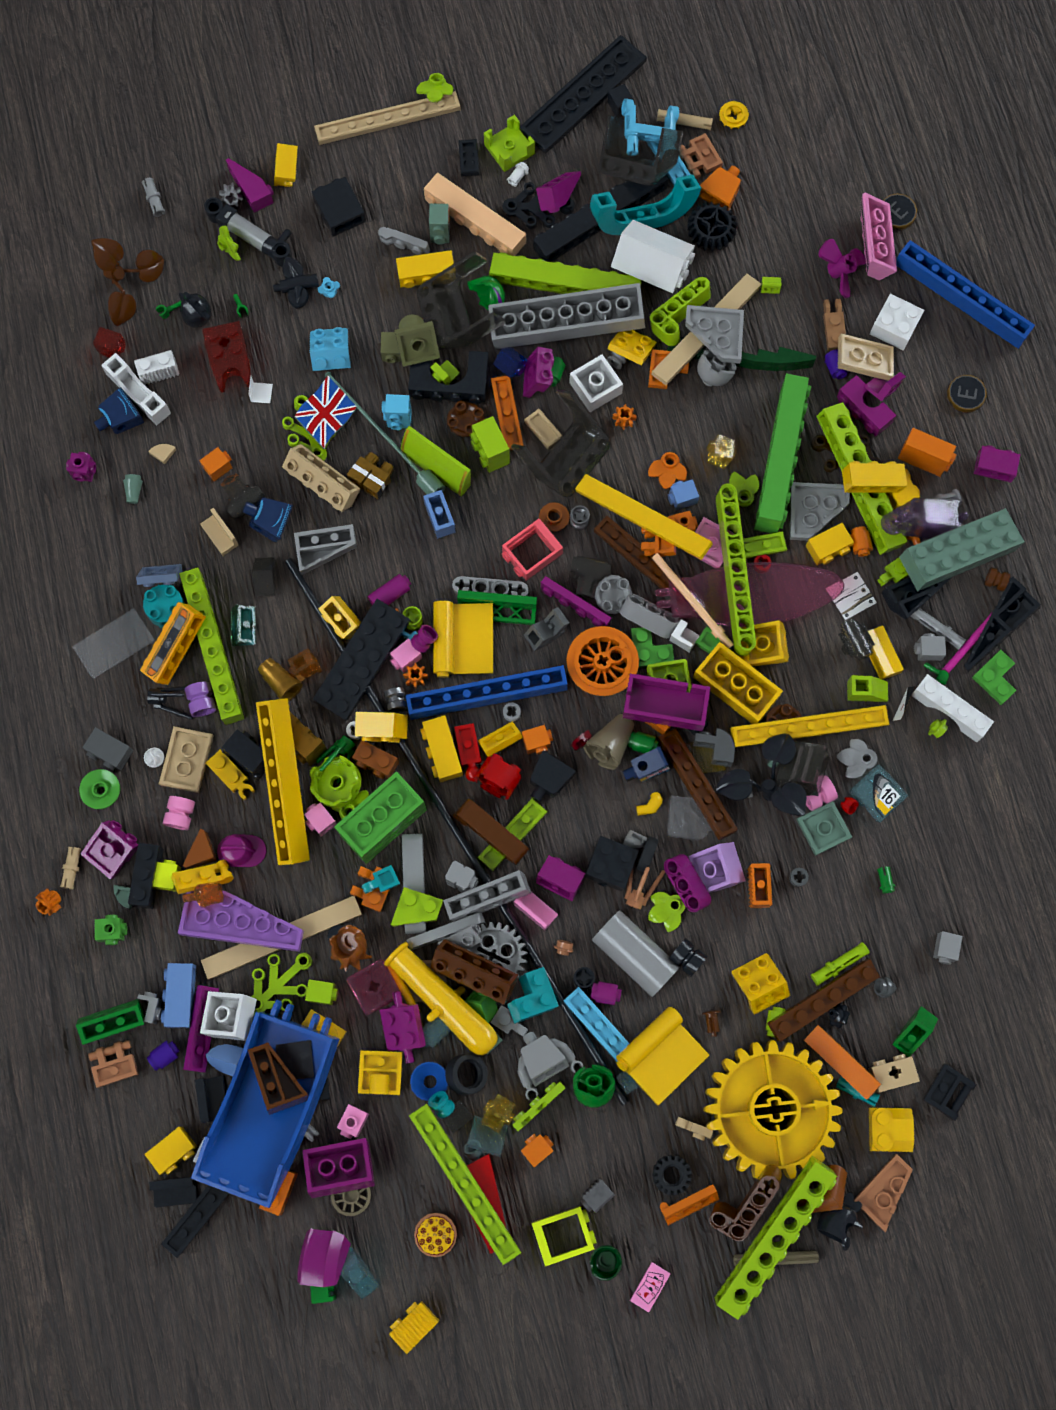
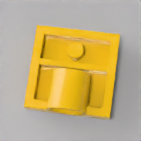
M634 330L618 332L609 343L608 350L642 366L657 342Z
M360 1050L358 1094L401 1095L403 1052Z

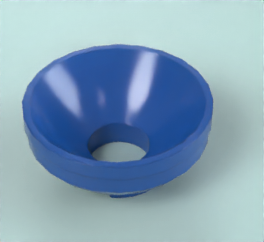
M425 1062L418 1065L410 1079L413 1093L418 1098L429 1101L436 1092H446L448 1088L445 1077L446 1070L435 1062ZM429 1075L434 1076L437 1080L433 1088H427L424 1085V1079Z

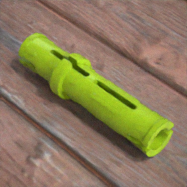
M861 942L834 961H828L823 968L811 974L812 980L819 986L829 978H835L840 971L868 955L870 952L867 946Z

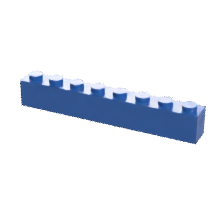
M911 240L899 253L896 265L1016 348H1020L1035 327L1026 318Z
M564 665L409 694L406 695L410 720L566 691L568 684Z

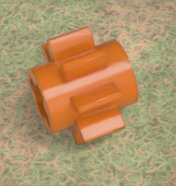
M626 404L621 408L616 407V413L612 417V419L616 420L615 426L619 425L623 430L628 426L632 428L633 421L637 418V415L633 414L634 408L630 409Z
M416 663L411 668L406 666L408 673L403 674V678L408 679L406 685L412 684L415 689L420 684L425 686L423 680L428 678V674L423 673L425 667L419 668ZM412 674H415V675H418V674H419V678H418V679H417L416 677L412 678Z
M46 889L35 897L38 900L36 908L42 914L48 913L51 916L61 908L59 905L61 897L54 890L49 891Z

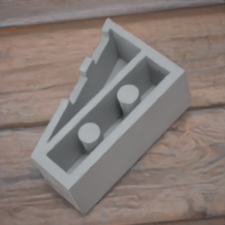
M353 524L294 533L301 575L357 548Z

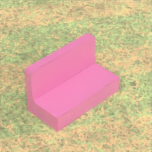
M532 892L514 901V905L544 931L558 916L554 910Z

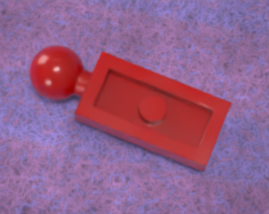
M474 723L455 726L461 766H468L465 776L469 781L475 782L474 777L479 771L476 764L481 763Z

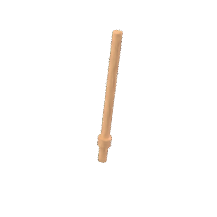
M656 553L652 559L709 626L715 638L718 637L727 648L732 647L734 644L726 636L722 626L717 625L663 558Z

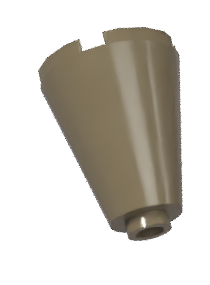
M618 714L586 742L584 750L588 757L592 760L595 757L600 761L598 765L601 767L615 770L621 763L635 726L633 720L625 719L623 714Z

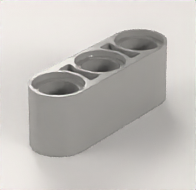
M629 594L620 609V614L626 619L666 639L671 637L679 623V619L674 614L636 594Z

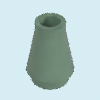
M125 475L123 483L126 503H138L143 482L140 475Z

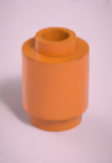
M865 526L856 527L851 530L850 536L854 541L852 545L854 554L859 557L868 556L873 550L869 531Z

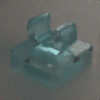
M626 1071L615 1077L626 1095L639 1087Z

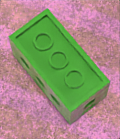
M396 771L334 827L341 838L367 864L426 812L427 809L421 797Z

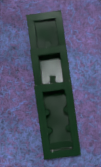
M779 347L777 353L759 349L757 355L742 352L741 363H735V365L754 370L791 371L812 368L816 356Z

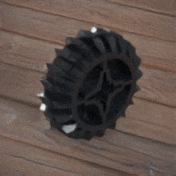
M712 201L710 205L704 202L702 207L697 206L696 211L693 210L688 218V236L692 238V243L697 242L698 248L704 246V251L707 248H711L712 252L715 248L720 251L722 246L727 247L729 243H732L737 233L738 224L736 216H732V210L727 211V205L720 207V202L717 205H714Z

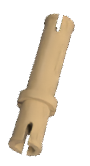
M658 109L657 121L665 122L666 110ZM679 113L676 124L711 130L713 118Z

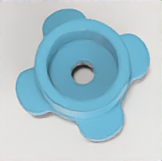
M325 277L322 285L318 287V292L325 297L333 298L337 293V289L340 288V284L337 281H331L329 277Z

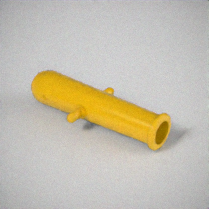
M407 942L398 946L386 959L384 965L390 966L432 1010L427 1015V1020L432 1022L439 1017L470 1051L477 1055L487 1054L496 1045L498 1036L494 1028L460 997L465 992V988L459 986L456 990H453L408 948L409 944Z

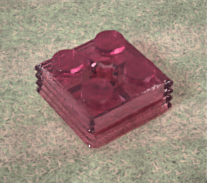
M383 959L377 960L346 979L363 1012L367 1016L394 1001L392 993L400 991L388 967L384 965ZM372 982L380 984L377 992L369 991Z

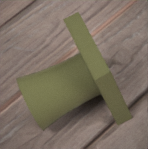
M418 315L405 316L399 323V329L395 330L402 366L440 358L433 322L424 323V320Z

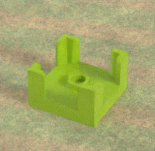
M515 114L507 119V128L495 135H492V129L484 132V145L504 172L535 154V141L531 136L527 140L520 131V122Z

